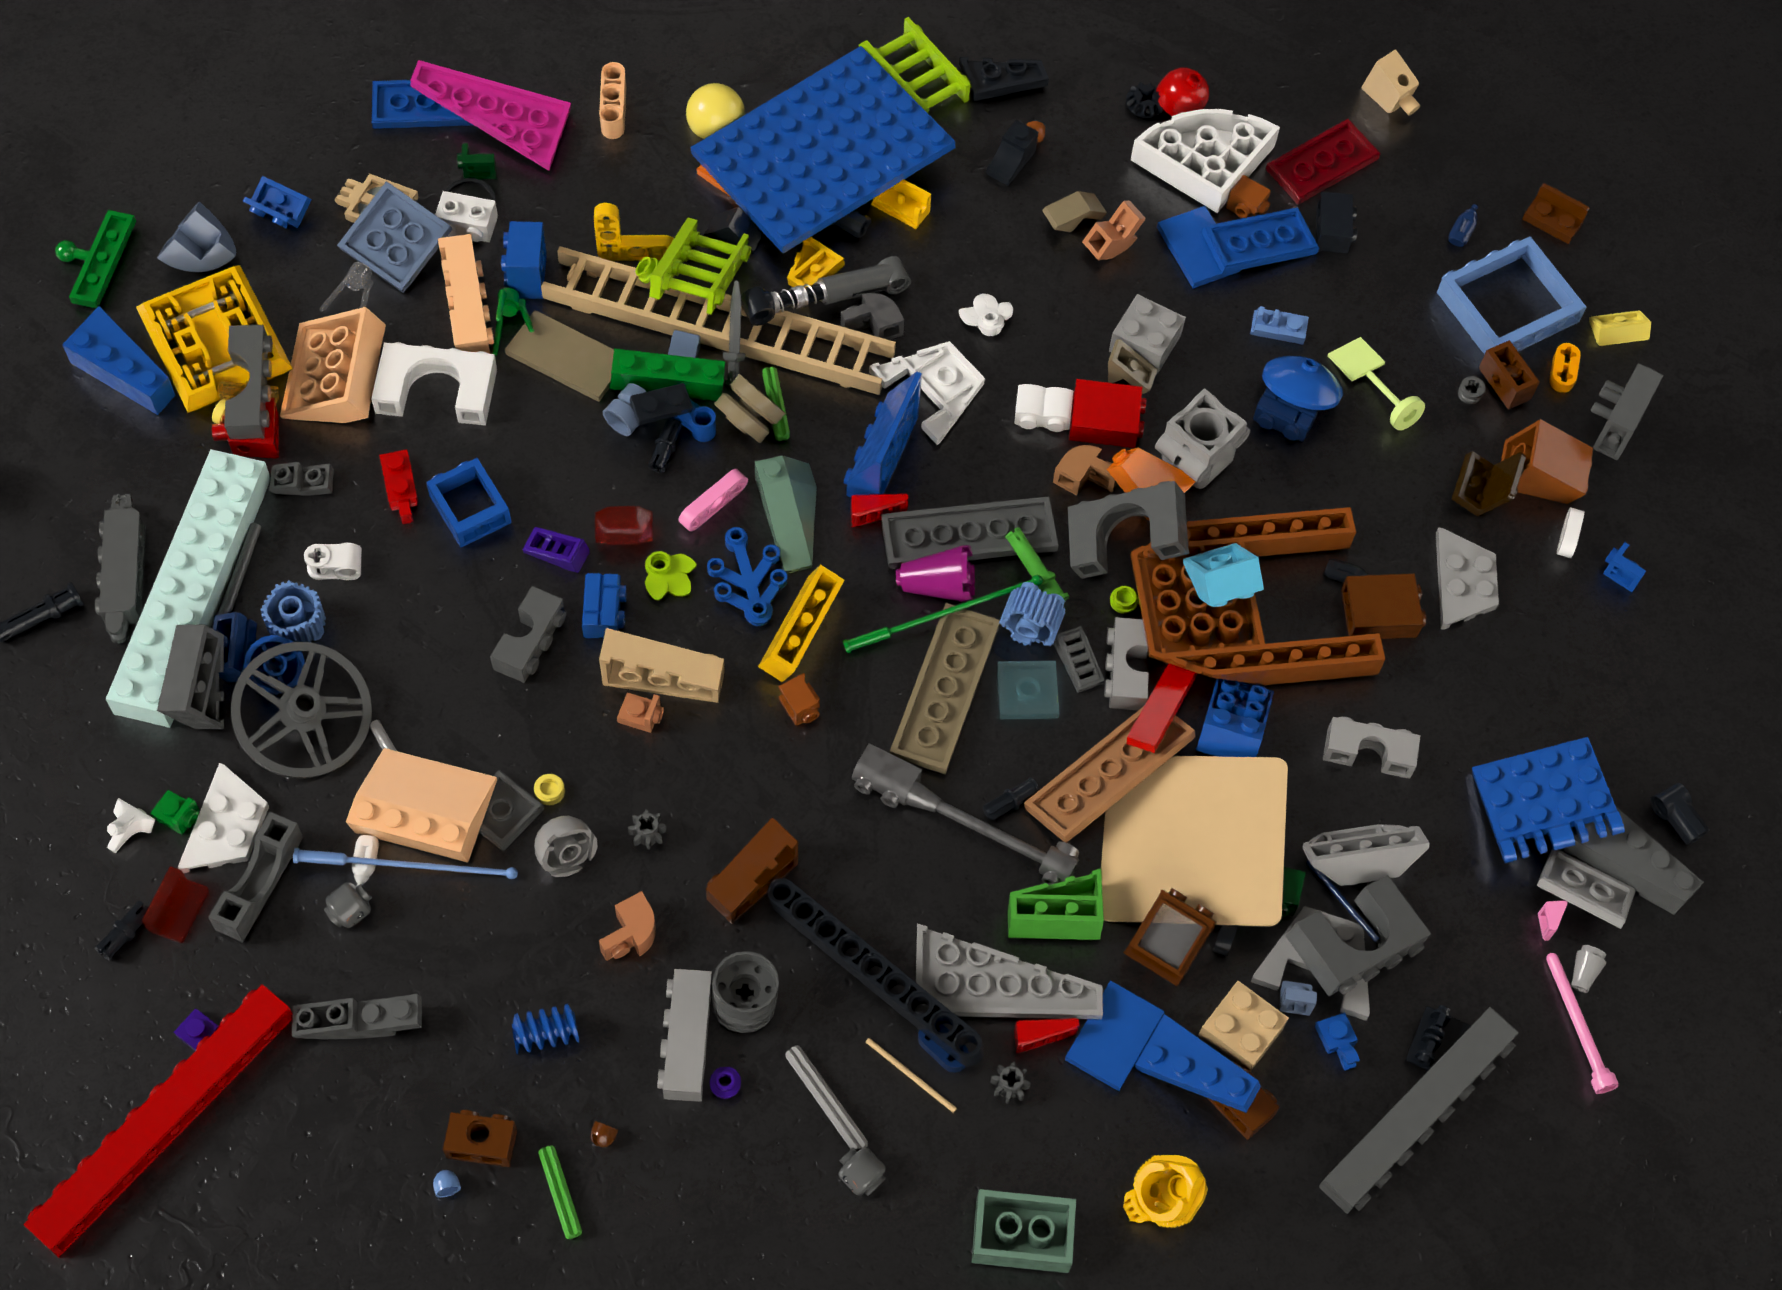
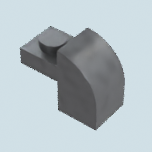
M878 293L862 294V305L851 306L841 311V326L856 331L870 327L874 336L891 340L903 336L904 318L895 302L889 297Z

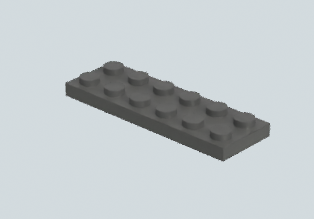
M1049 496L881 514L889 569L901 568V564L962 545L971 546L973 556H968V560L1015 556L1017 554L1005 536L1010 531L1014 533V529L1017 527L1022 529L1021 531L1036 553L1058 551L1059 546Z

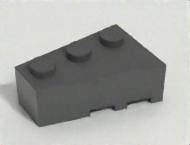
M205 624L176 625L159 698L158 712L194 729H224V720H219V701H224V691H219V673L224 672V635Z

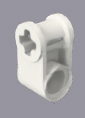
M313 544L304 552L307 572L315 580H355L361 576L362 548L357 544Z

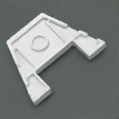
M950 341L919 350L917 354L905 358L898 356L885 364L880 365L878 362L870 365L869 373L872 376L882 378V387L884 389L906 374L910 377L915 372L922 373L921 389L940 410L924 420L921 424V429L936 445L941 443L982 388L985 381L980 372Z

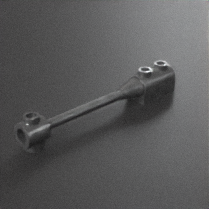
M870 743L857 762L852 779L856 781L854 787L859 792L869 795L873 789L883 794L880 798L881 801L892 808H896L898 803H901L904 806L910 805L932 812L937 811L1041 863L1039 873L1043 875L1042 882L1048 885L1063 882L1065 878L1073 876L1079 862L1077 858L1079 851L1071 844L1060 841L1056 847L1051 846L1046 853L942 801L939 796L920 783L922 769Z

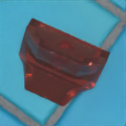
M609 506L595 512L596 543L618 545L653 542L652 511L639 506Z

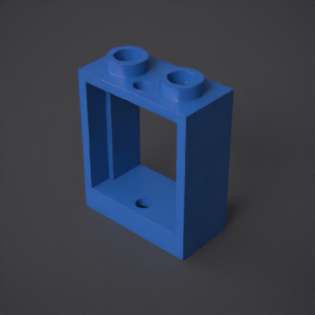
M478 458L462 462L456 468L446 473L437 474L426 482L431 500L460 548L512 523L508 506ZM478 477L494 505L458 522L442 494Z

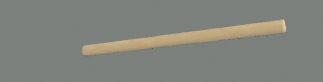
M871 1038L867 1039L866 1043L951 1112L954 1113L957 1108L875 1041Z

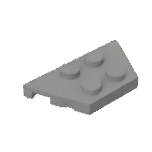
M1438 528L1436 532L1440 628L1447 629L1451 624L1458 621H1467L1475 618L1477 614H1485L1496 610L1499 605L1497 565L1495 553L1444 528Z

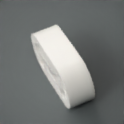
M1569 508L1557 548L1558 555L1572 558L1577 546L1585 511Z

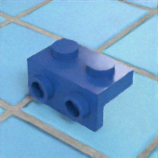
M262 176L252 198L244 197L243 202L251 206L250 212L263 218L266 214L273 216V223L287 229L288 225L299 228L312 199Z

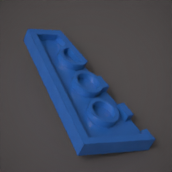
M1165 1014L1161 1017L1134 1064L1136 1069L1142 1073L1247 1113L1261 1087L1256 1078Z

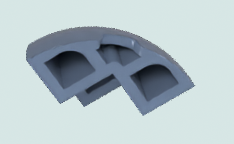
M198 202L178 225V229L173 236L167 240L157 258L163 263L179 270L204 272L227 264L236 256V248L231 236L220 221L203 204Z

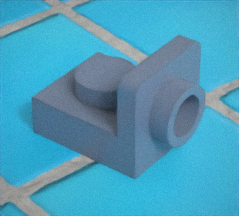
M1283 981L1280 990L1279 1011L1310 1016L1317 1002V992L1312 991L1313 987L1311 984Z

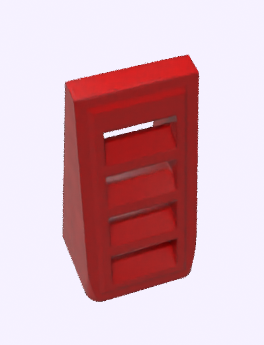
M907 493L851 496L852 527L881 520V514L908 510Z
M1079 1019L1019 1020L1016 1022L1014 1029L1016 1053L1076 1035L1079 1028Z

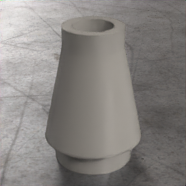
M1583 945L1581 950L1577 951L1573 980L1571 982L1573 989L1583 993L1589 992L1591 985L1607 963L1604 960L1606 957L1604 951L1590 945Z

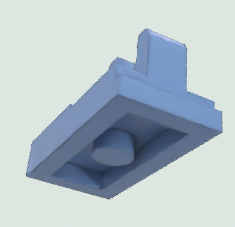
M1260 306L1257 310H1254L1250 335L1303 345L1309 317L1280 312L1278 309H1275V311L1267 310L1265 307Z

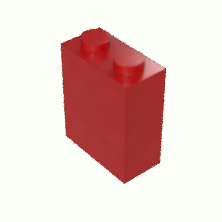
M1076 379L1069 440L1135 448L1137 438H1142L1144 432V421H1140V414L1144 415L1146 409V398H1142V387Z

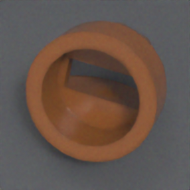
M1038 121L1028 122L1027 126L1039 132L1037 143L1042 142L1045 137V125Z

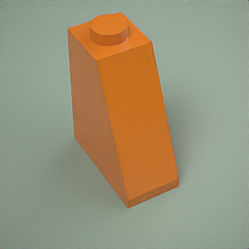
M1139 447L1131 450H1120L1112 458L1114 462L1106 469L1125 493L1131 492L1135 488L1155 486L1164 481H1175L1185 493L1195 483L1182 470Z

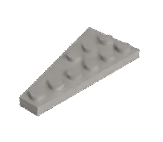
M917 923L916 983L956 1016L1102 1019V985L1069 974L1063 975L1048 970L1046 966L1037 963L1033 965L1021 961L1019 957L975 942L971 944L954 938V935L945 932L941 934ZM925 1004L917 1005L915 1013H925L929 1007Z

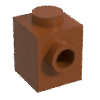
M1243 175L1231 190L1226 209L1234 212L1240 218L1266 214L1271 204L1268 201L1271 190Z

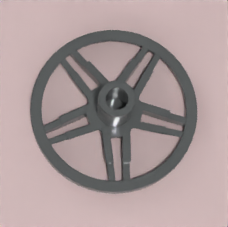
M291 642L266 650L247 665L234 687L230 713L237 740L244 751L257 764L281 776L313 778L335 771L356 754L369 731L372 705L365 680L358 669L346 657L320 644ZM294 651L309 652L295 688H291L270 675L268 677L256 670L263 663L280 654ZM314 653H318L321 655L313 688L304 686ZM326 657L337 662L350 674L357 685L361 699L324 697L319 695ZM251 675L283 693L280 700L249 679ZM246 684L280 709L277 714L262 725L260 730L250 738L245 733L240 713L241 697ZM326 705H362V710L326 713ZM362 716L361 725L353 743L343 754L331 761L327 748L328 744L320 723L321 720ZM279 721L283 723L284 729L257 748L254 747L253 743ZM298 730L315 767H287L268 759L260 752L291 731ZM314 730L325 761L324 765H320L307 732Z

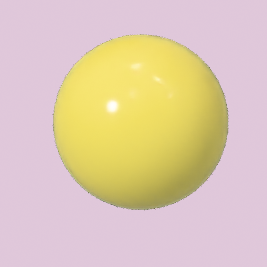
M720 83L706 84L698 88L691 95L686 108V118L689 127L697 136L703 139L745 115L744 105L740 96L729 86Z

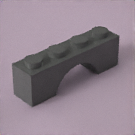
M264 325L229 326L228 352L234 365L240 366L250 373L245 389L237 396L225 402L224 427L230 439L265 438V427L270 425L269 411L266 410V402L271 400L270 386L267 385V377L272 375L271 361L268 360V352H272L273 342L271 335H267Z
M269 812L255 836L253 854L246 871L232 889L223 891L208 917L217 932L244 942L291 860L294 848H297L303 839V835L296 822Z

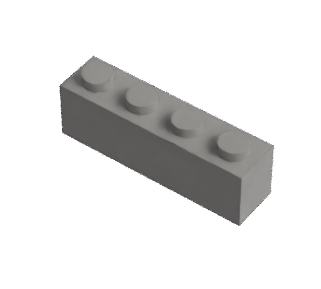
M674 969L673 979L667 980L666 998H671V1008L664 1011L663 1028L669 1029L668 1039H662L660 1052V1058H666L665 1070L659 1069L657 1088L663 1089L664 1099L702 1102L713 982L712 971Z

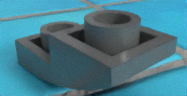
M299 462L272 465L270 491L285 495L332 494L334 468L330 463L302 467Z

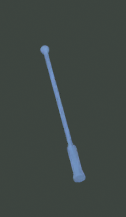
M294 848L293 863L307 862L331 865L357 863L503 875L509 879H515L518 875V871L514 867L505 870L347 857L345 853L300 850V848Z

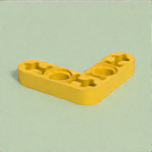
M601 203L594 208L597 254L600 258L610 261L642 260L648 256L661 260L674 239L669 235H621L618 207L611 203Z

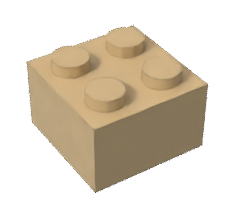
M1237 981L1202 1026L1198 1038L1230 1061H1236L1240 1067L1245 1066L1252 1071L1281 1033L1289 1017L1244 984Z

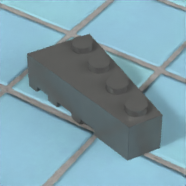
M1617 807L1616 809L1619 811L1624 824L1625 833L1612 836L1606 820L1603 819L1608 836L1600 838L1596 833L1594 823H1588L1585 825V828H1587L1589 834V841L1581 843L1578 834L1574 836L1575 845L1563 850L1564 853L1572 857L1575 856L1586 862L1587 865L1635 888L1639 892V896L1673 915L1704 883Z

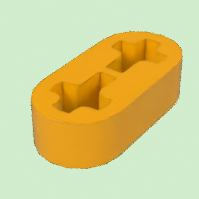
M1571 343L1559 345L1552 360L1549 383L1555 391L1560 393L1569 392L1573 388L1578 376L1580 350ZM1564 354H1567V355H1568V358L1570 359L1568 363H1565V362H1564V361H1565V355H1564ZM1562 372H1563V373H1566V374H1565V381H1566V382L1561 381L1562 378L1560 377V375H1561Z

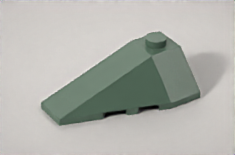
M783 455L755 461L756 484L775 545L780 550V561L783 570L788 574L812 568L817 486L810 464Z

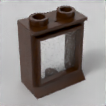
M1171 888L1169 892L1161 890L1132 941L1124 951V954L1178 986L1217 922L1211 919L1214 915L1213 912L1200 904L1193 908L1185 903L1187 896Z

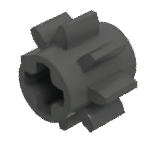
M645 809L644 814L632 816L635 826H629L628 831L629 835H636L634 837L635 846L641 843L650 850L651 845L656 842L659 844L663 843L662 836L659 833H665L667 829L666 824L660 823V813L654 816Z
M1012 1062L1011 1066L1006 1068L1001 1064L998 1065L997 1071L1000 1076H992L990 1082L998 1085L994 1091V1096H1003L1006 1098L1007 1104L1010 1102V1099L1015 1097L1022 1101L1024 1094L1021 1089L1027 1090L1031 1082L1024 1080L1027 1069H1018L1015 1067V1062ZM1008 1078L1014 1079V1080H1013V1083H1014V1086H1013V1087L1007 1086V1085H1008V1082H1007V1079H1008Z

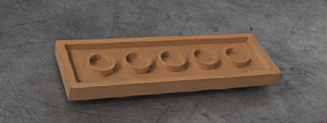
M1142 707L1025 801V810L1063 842L1067 843L1196 738L1195 730L1175 715L1155 753L1128 745L1127 736L1140 715Z

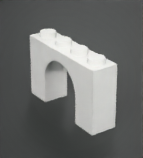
M384 342L371 397L375 414L403 417L411 385L418 378L426 374L444 373L454 377L460 383L455 405L458 423L486 426L497 373L495 354H489L484 351H461L456 348L440 349L428 345L413 346L401 342Z

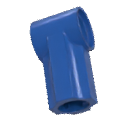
M690 400L693 406L692 412L672 418L680 421L684 427L689 429L697 441L708 442L716 435L715 412L707 406H699Z

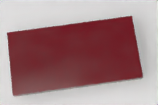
M1346 119L1267 163L1266 171L1299 205L1379 159L1381 153L1349 119Z

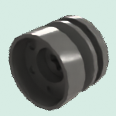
M744 951L731 954L724 958L716 967L712 983L711 1002L713 1013L720 1024L729 1030L739 1033L755 1032L767 1025L774 1015L779 989L778 973L771 961L761 954ZM743 995L747 996V999H748V1000H747V1001L741 1000V996H743Z

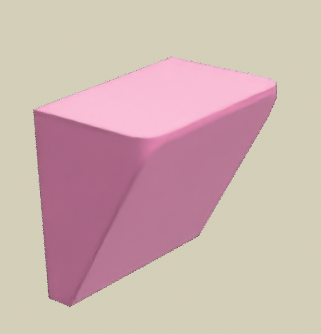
M1567 901L1546 902L1538 912L1544 941H1549L1556 932L1567 906Z

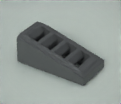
M1082 626L1057 634L1054 646L1077 693L1104 684L1105 680ZM1078 651L1082 652V654L1074 657H1071L1070 655ZM1087 662V665L1075 668V665ZM1092 672V676L1080 680V675Z

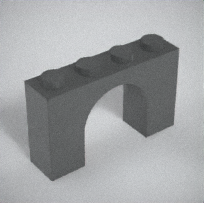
M1164 481L1147 488H1135L1131 492L1118 495L1111 494L1102 499L1082 501L1078 505L1068 507L1070 567L1077 575L1083 579L1108 573V537L1119 522L1132 516H1145L1149 518L1151 548L1161 560L1189 554L1185 493L1175 481Z
M1388 875L1365 886L1354 900L1380 938L1376 950L1361 951L1347 945L1336 934L1320 910L1296 922L1286 935L1328 996L1338 991L1341 994H1345L1357 985V981L1362 978L1367 982L1380 973L1379 969L1386 966L1389 970L1403 960V956L1408 954L1410 957H1413L1425 948L1423 943L1431 933Z

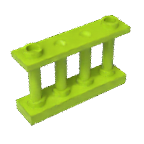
M909 17L904 19L903 35L884 46L874 48L868 40L859 44V47L862 46L927 113H929V108L954 94H957L964 103L969 101L971 88L969 79L953 66L928 39L922 28ZM909 43L917 51L895 65L889 64L884 59L885 56ZM923 60H926L933 68L910 82L904 81L899 76L900 73ZM939 77L948 84L947 87L926 99L920 98L914 92Z
M687 218L651 274L649 297L660 300L665 290L674 289L708 299L706 313L712 315L717 305H722L725 292L743 261L747 262L751 253V246H748L749 235L744 233L737 245L700 235V232L697 231L698 220ZM698 245L729 254L730 257L728 259L693 250L692 247L696 248ZM692 260L722 270L718 274L683 264V262ZM682 274L713 283L711 288H707L673 277Z

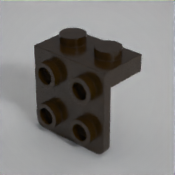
M1474 451L1466 454L1452 500L1476 516L1512 501L1518 492L1517 485L1525 469L1526 455L1519 452L1493 465Z

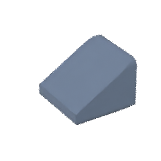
M674 330L668 355L697 358L701 348L700 336Z

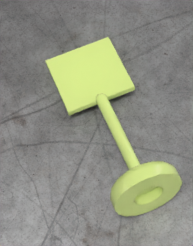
M1361 337L1328 353L1327 356L1351 381L1366 375L1395 405L1390 415V423L1395 429L1404 430L1409 428L1424 413L1425 403L1418 396H1410L1400 401L1372 372L1385 365V361Z

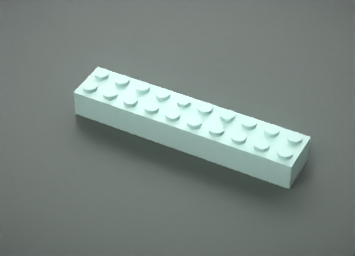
M210 449L106 696V701L114 715L171 727L174 719L158 712L157 708L176 625L205 624L211 628L214 616L218 612L232 577L250 524L254 523L270 483L271 477L264 461Z

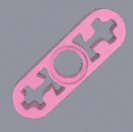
M738 469L731 470L687 506L679 516V522L690 532L696 530L741 493L748 483V478Z

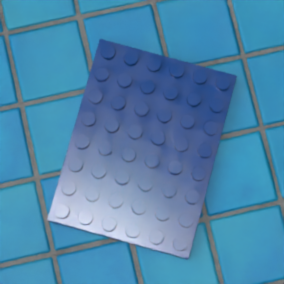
M860 46L690 148L691 154L773 244L782 253H785L898 184L903 179L955 149V140Z

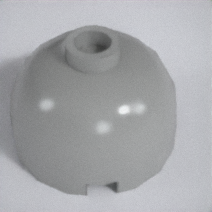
M569 815L553 818L544 824L537 832L534 843L538 862L545 871H548L554 877H567L583 869L579 864L583 863L587 858L591 861L598 847L597 838L582 820Z

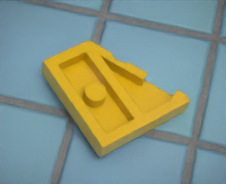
M810 237L803 241L801 252H797L794 259L795 264L791 267L787 276L788 285L791 287L804 286V284L813 286L819 278L832 276L845 266L844 258Z

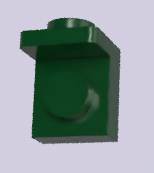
M462 143V153H457L458 169H463L464 179H497L494 154H470L468 143Z

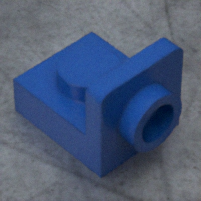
M1624 542L1619 550L1614 547L1605 559V562L1609 565L1603 574L1630 592H1633L1646 573V570L1641 568L1636 562L1628 560L1623 556L1629 547V544Z

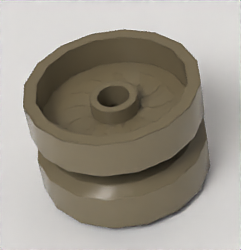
M739 374L730 385L731 389L741 397L740 401L738 402L728 393H723L714 405L744 434H749L757 442L761 443L769 434V429L759 418L763 416L771 424H777L786 413Z

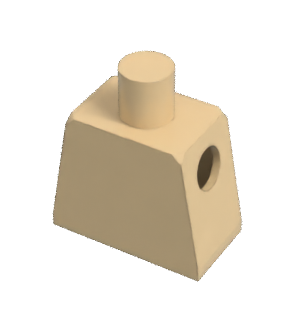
M1396 49L1378 60L1361 88L1387 113H1392L1401 107L1410 116L1421 106L1412 96L1419 86V82Z

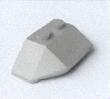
M1377 824L1321 833L1309 842L1303 843V850L1314 868L1338 885L1344 886L1377 881L1387 875L1390 878L1400 877L1429 849L1430 843L1419 826L1407 828L1401 825Z

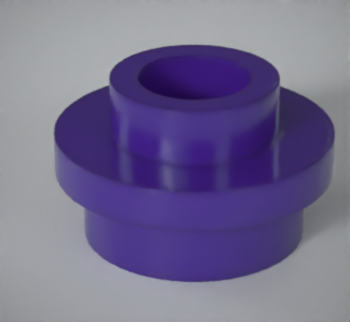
M720 1067L710 1077V1089L719 1098H731L741 1088V1077L731 1067ZM727 1077L731 1080V1083L728 1086H722L719 1081Z

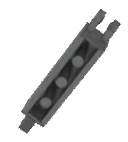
M131 494L113 495L110 510H104V521L99 522L100 537L103 538L102 546L98 547V560L101 564V572H97L96 581L97 587L100 589V597L95 599V610L97 615H101L106 625L105 629L115 644L126 642L129 624H136L142 613L146 527L140 518V513L134 509Z

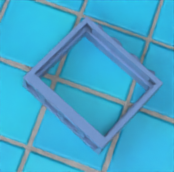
M1531 236L1521 241L1515 240L1508 247L1500 251L1494 250L1478 261L1472 260L1457 271L1451 270L1441 278L1442 280L1437 290V294L1484 355L1486 350L1509 340L1517 351L1523 350L1579 323L1586 309L1585 304ZM1523 258L1562 308L1498 338L1460 287Z

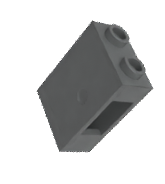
M1638 363L1625 388L1609 380L1605 382L1599 397L1616 405L1612 410L1595 402L1591 408L1592 413L1607 419L1593 446L1594 450L1618 461L1663 377L1662 374Z

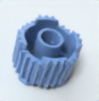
M290 580L287 583L281 582V585L276 584V588L271 591L272 595H267L268 600H264V605L260 609L269 635H279L294 642L311 643V640H319L324 634L323 626L326 624L324 621L326 617L317 592L310 590L309 586L305 588L304 584L298 586V583H291Z
M1023 582L1021 588L1017 587L1011 591L999 624L1002 627L1006 626V629L1010 630L1012 640L1018 641L1019 644L1023 643L1026 646L1031 645L1035 641L1037 643L1042 642L1044 646H1051L1055 641L1065 615V608H1063L1065 600L1058 594L1042 592L1034 583Z

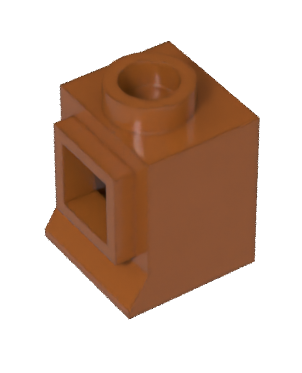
M805 673L779 686V690L782 693L779 696V700L796 726L802 723H811L819 717L820 698L810 683H805Z

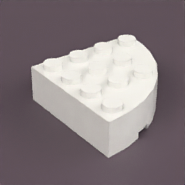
M1200 109L1183 112L1172 116L1169 121L1161 124L1159 122L1135 139L1131 161L1218 213L1228 202L1231 190L1242 176L1249 177L1275 147L1280 127L1248 114V117L1235 115L1232 110Z

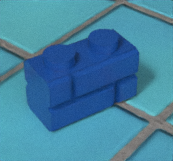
M587 573L585 575L582 616L583 637H602L604 639L606 628L619 631V628L625 627V611H620L621 602L626 603L627 586L621 585V576L619 574L602 575L599 573Z

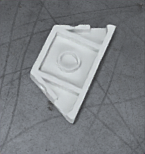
M219 763L178 865V869L182 873H188L190 869L203 866L214 868L220 867L225 863L235 864L248 861L255 844V836L260 830L269 809L267 801L224 764Z

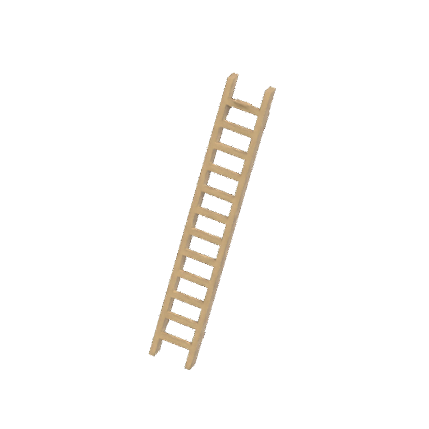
M559 246L557 251L559 264L571 267L567 275V281L569 282L565 288L543 281L541 286L543 299L571 306L572 309L599 314L668 335H673L674 330L699 335L701 344L729 352L730 313L722 332L705 328L704 325L709 315L706 313L708 299L674 289L665 290L664 294L678 297L670 317L652 313L657 299L652 297L648 298L644 310L628 306L626 304L634 285L650 289V282L645 284L639 280L635 267ZM583 270L587 271V276L600 277L592 295L575 290ZM609 278L626 282L618 302L600 298ZM725 293L722 305H717L716 308L730 312L732 295ZM686 300L704 305L696 325L678 320ZM741 306V316L747 317L743 307ZM785 310L775 313L774 318L768 322L769 324L782 327L774 347L756 342L762 325H753L748 340L740 338V353H746L745 357L839 383L841 387H853L880 395L882 390V378L861 372L868 352L888 358H894L896 342ZM789 330L808 334L800 355L782 350ZM816 337L834 342L827 362L808 357ZM842 344L859 351L853 370L834 365Z

